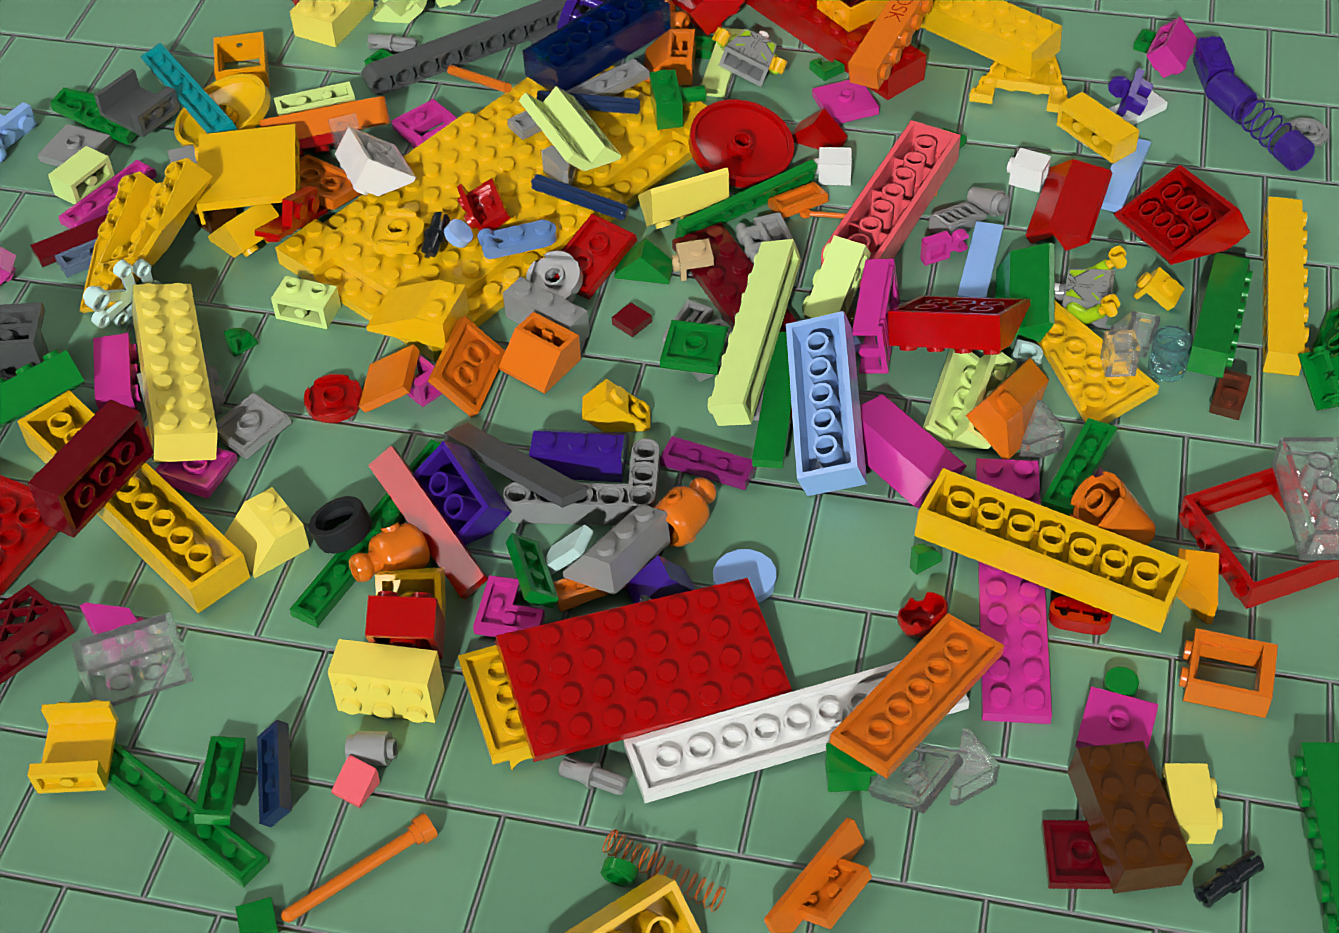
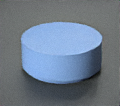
M451 220L444 229L446 239L455 247L464 248L473 239L471 228L461 220Z

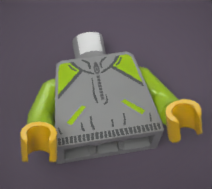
M721 27L717 28L712 39L717 41L719 47L724 51L719 63L720 67L762 87L768 72L772 76L783 75L787 61L775 53L777 45L770 41L768 33L764 31L755 33L749 29H744L739 35H732Z
M1115 246L1109 251L1108 256L1110 260L1104 259L1096 265L1084 269L1068 270L1066 284L1054 282V300L1063 301L1062 307L1084 325L1090 324L1106 328L1107 318L1114 317L1118 312L1117 308L1120 307L1121 303L1117 295L1112 294L1115 276L1113 267L1122 269L1127 264L1126 252L1122 246Z

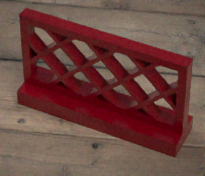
M27 585L0 604V619H5L3 625H0V685L75 633L64 609L58 604L52 605L30 585ZM28 598L32 599L29 607L18 608V605ZM27 616L25 623L12 624L14 617Z

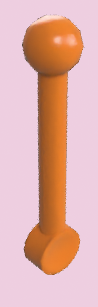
M810 209L800 211V217L804 219L810 216L843 219L846 215L845 213L810 211Z

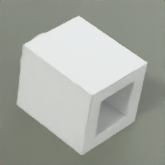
M819 147V158H814V162L818 165L815 173L819 174L818 185L851 186V148Z
M1020 148L1016 156L1010 158L1007 165V172L1010 173L1009 184L1040 193L1049 172L1051 156Z

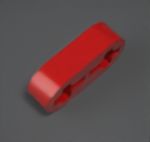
M1060 596L1052 600L1048 613V620L1054 627L1091 635H1102L1108 632L1113 618V614L1067 596ZM1060 611H1067V616L1060 615ZM1093 616H1099L1100 621H1094Z

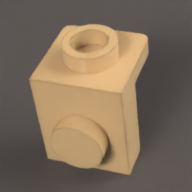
M709 239L676 243V255H672V266L674 272H679L681 281H687V269L714 266V257Z

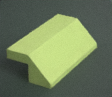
M379 0L372 19L377 22L410 23L424 10L427 0Z
M556 86L544 102L527 93H524L520 98L519 102L567 163L585 172L618 161L622 157L576 98Z
M950 349L923 428L946 447L989 449L991 445L968 420L966 415L1015 371L1017 362L1003 352L997 355H983L979 358L972 352L959 354L955 353V349Z

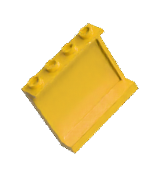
M295 124L199 134V144L194 146L195 158L198 162L196 164L213 176L193 208L194 214H199L202 225H206V211L281 203L283 198L300 190V144Z

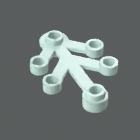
M144 259L137 260L133 266L125 260H120L114 266L113 273L122 280L124 289L104 290L102 287L94 285L88 287L83 294L85 304L95 311L91 321L99 328L106 327L110 321L119 327L125 325L129 318L133 316L132 304L124 309L132 302L133 285H136L132 272L141 278L142 284H162L158 280H153L150 272L152 266ZM109 302H116L107 311L104 310Z

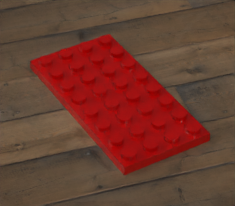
M748 578L496 635L495 639L533 762L629 739L793 692Z

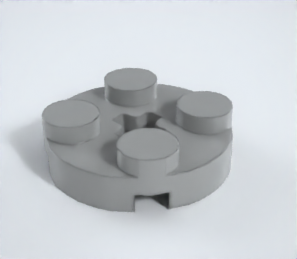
M551 251L544 254L545 258L541 259L538 263L535 260L530 265L526 274L527 280L570 302L574 301L575 294L580 290L583 282V273L578 262L569 253ZM555 274H558L559 280L551 283L549 278H554Z

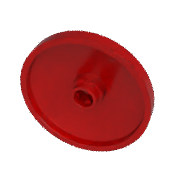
M722 100L706 106L695 116L688 137L689 150L696 164L705 173L728 168L729 185L739 188H751L787 171L794 154V140L786 123L770 109L746 100Z

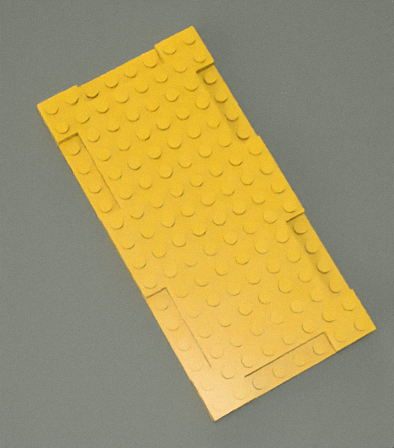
M574 37L569 38L538 60L539 69L514 86L510 93H504L476 114L469 111L465 112L403 156L416 177L413 183L380 196L370 193L368 195H361L324 223L317 219L313 220L275 247L279 264L304 280L337 286L340 303L369 321L390 288L438 279L466 285L469 312L466 317L479 327L504 307L503 292L520 277L526 279L527 271L535 260L538 263L541 259L545 258L544 254L551 251H561L591 214L597 215L609 222L616 219L533 190L531 188V180L536 174L550 178L543 172L541 150L553 144L543 131L522 140L508 128L507 124L508 119L526 111L519 102L524 93L536 98L539 90L552 91L556 86L564 91L574 88L615 68V66L610 64L609 55ZM642 81L613 96L639 99V114L585 110L622 157L618 161L585 172L577 168L571 186L628 205L630 208L639 200L638 195L655 188L693 158L688 144L690 128L695 116L708 105L702 102L684 103L683 127L657 130L650 98V84ZM492 178L497 183L511 216V219L492 231L538 220H547L554 223L557 233L556 242L550 246L495 259H487L484 257L482 245H480L477 238L479 230L471 228L473 239L466 247H455L446 239L440 245L436 257L430 256L428 259L421 252L423 242L417 246V252L411 255L403 253L380 254L375 252L370 241L368 228L372 219L377 215L378 219L386 216L385 211L397 208L416 212V216L420 220L421 218L423 219L425 230L430 226L432 216L436 212H442L441 221L444 215L447 214L450 221L458 219L468 225L464 218V215L467 213L457 200L460 197L457 186L462 184L470 192ZM397 338L408 346L414 344L420 350L419 353L434 362L439 358L443 348Z

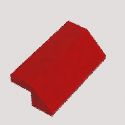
M1076 159L1050 167L1025 234L1029 242L1034 243L1055 236L1065 251L1090 243L1113 174L1111 170Z

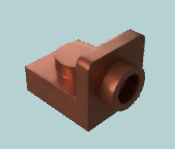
M1225 369L1223 378H1219L1209 413L1239 420L1252 377Z

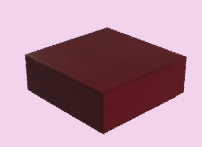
M631 302L611 317L612 325L631 337H634L652 323V315Z

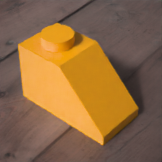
M1179 548L1177 557L1189 561L1177 598L1204 623L1212 624L1218 606L1219 553Z

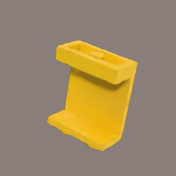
M92 700L81 703L58 702L56 704H43L41 712L49 724L41 763L29 765L27 774L36 792L41 794L106 790L119 722L110 701Z

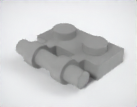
M780 212L754 218V226L746 227L744 223L736 226L737 239L745 247L744 253L753 265L755 254H758L761 242L793 239ZM760 239L761 242L754 243V240Z

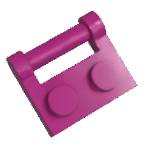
M432 99L391 120L392 128L415 149L457 118ZM444 122V124L420 136L421 133Z

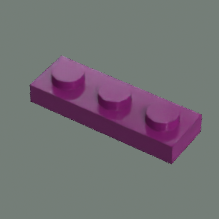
M671 436L660 456V465L704 477L742 490H746L756 471V467H752V459Z

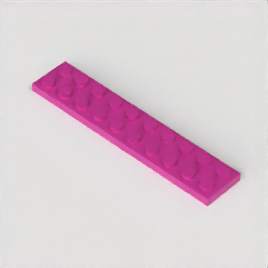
M976 458V481L1041 505L1038 461ZM978 561L979 631L1004 645L1001 657L981 677L982 721L1051 724L1052 709L1045 587Z

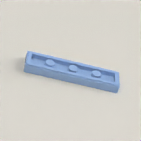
M1138 138L1136 151L1112 164L1110 170L1113 174L1101 209L1116 213L1125 206L1150 150L1151 141Z
M976 221L957 297L987 298L1004 225Z

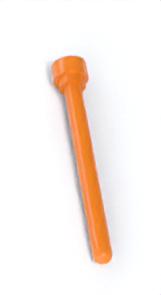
M421 813L411 820L412 824L407 827L408 831L285 908L281 913L282 920L287 923L294 921L412 844L416 843L419 845L422 842L427 844L437 838V831L425 813Z

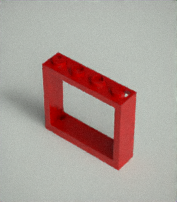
M1284 464L1184 496L1179 513L1182 526L1186 529L1188 528L1196 539L1197 546L1201 551L1219 553V575H1222L1230 586L1233 596L1239 598L1246 609L1339 577V534ZM1271 494L1321 560L1254 582L1206 516Z

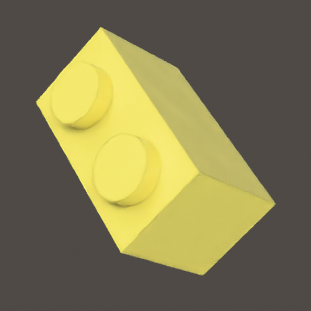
M1165 763L1160 782L1186 844H1213L1217 830L1222 829L1223 816L1221 808H1216L1214 799L1217 795V784L1215 778L1209 775L1208 764Z

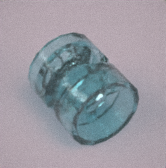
M1164 326L1155 332L1148 361V370L1153 377L1166 382L1178 381L1183 378L1187 370L1193 344V338L1188 331L1178 326Z

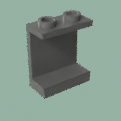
M132 68L94 95L100 116L142 137H145L180 111L175 89L167 86L159 93L154 94L140 87L136 72Z

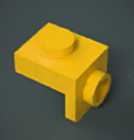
M1158 267L1152 273L1145 272L1137 280L1136 285L1138 287L1133 297L1138 300L1147 293L1164 309L1169 311L1175 307L1185 288L1161 267Z

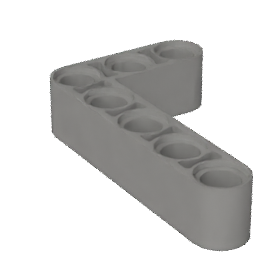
M648 438L636 441L631 451L629 484L580 483L586 487V497L564 508L521 484L512 482L503 491L504 502L511 511L507 518L516 523L616 525L640 504L654 508L658 503L659 445L656 441Z

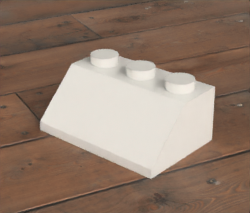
M348 127L335 156L355 191L363 195L370 193L380 196L415 181L414 173L394 144Z

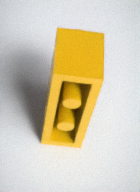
M1080 92L1059 104L1056 125L1112 164L1136 151L1139 129L1084 92Z

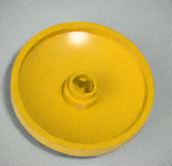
M251 74L231 75L203 88L233 121L237 130L256 128L259 125V121L265 117L271 102L270 92L264 82L259 77ZM183 107L175 121V137L182 147L192 144L193 146H198L199 134L207 133Z

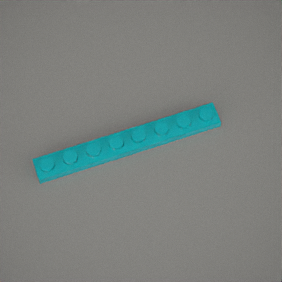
M161 43L140 56L165 87L169 86L175 89L178 102L207 134L237 130L233 121Z

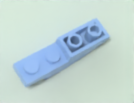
M22 102L5 116L0 114V163L8 157L5 150L37 126L31 105Z

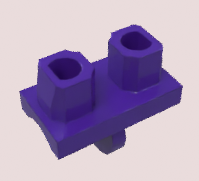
M1137 68L1131 82L1124 76H1116L1110 80L1109 92L1116 98H1122L1116 114L1123 117L1128 110L1140 116L1149 101L1147 98L1154 84L1142 79L1144 70Z

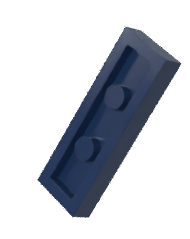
M276 720L257 736L259 824L272 827L290 813L293 804L290 779L292 770L290 768L289 749L291 742L289 739V725L280 720Z

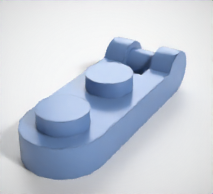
M538 220L495 231L488 228L482 229L478 232L477 238L480 245H482L484 257L495 259L550 246L556 242L557 233L554 223L547 220Z

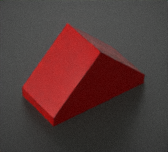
M825 108L800 121L791 133L794 143L818 150L819 147H843L847 141L846 133Z

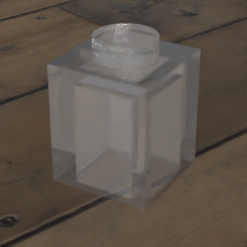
M1135 330L1105 331L1100 354L1105 377L1135 376L1140 356V347Z

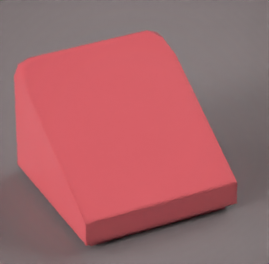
M350 755L345 761L331 792L339 798L361 808L380 784L378 771L373 766Z

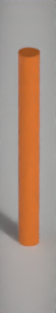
M450 65L447 68L449 75L504 93H510L512 90L510 83L454 65Z

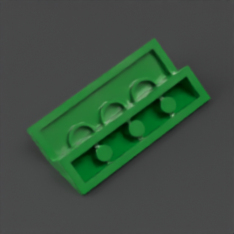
M1050 242L1012 250L996 269V298L1030 299L1029 309L1014 340L1018 335H1022L1040 342L1054 325L1055 244Z

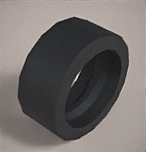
M353 496L336 498L319 508L311 517L308 527L318 547L325 553L335 554L349 550L364 540L370 532L373 523L361 500Z

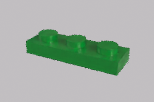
M511 533L505 543L524 600L535 606L542 605L553 609L559 598L539 542Z
M210 737L194 811V824L231 825L246 748L245 738Z

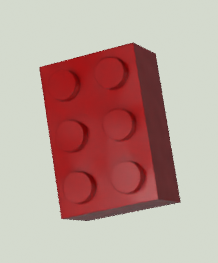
M379 591L377 596L368 595L365 637L369 643L434 650L438 652L439 659H443L446 620L437 598H432L431 594L424 592H414L411 594V597H400L398 593L392 591Z

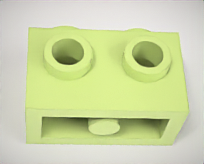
M88 146L83 147L48 174L54 194L74 205L115 176L109 156Z
M290 276L284 277L271 297L276 319L323 329L329 328L341 308L337 286Z

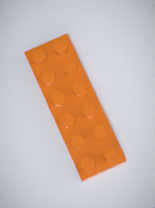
M948 613L830 734L829 743L887 779L1001 657L1004 645Z

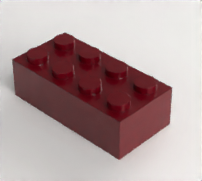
M110 399L32 477L27 484L44 525L75 538L154 454L140 411Z

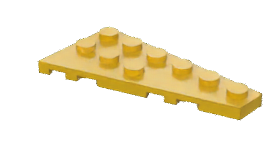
M1054 300V325L1037 344L1042 348L1043 354L1084 422L1091 418L1108 424L1158 394L1159 385Z

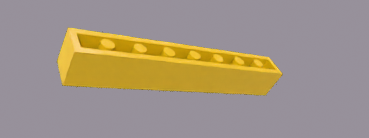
M1268 196L1263 215L1262 372L1299 376L1302 367L1298 354L1310 352L1309 347H1305L1309 337V327L1304 326L1307 323L1309 307L1304 306L1308 299L1309 290L1308 287H1304L1308 277V268L1304 267L1307 261L1308 249L1303 248L1306 245L1308 234L1307 230H1303L1306 226L1307 212L1303 211V200Z

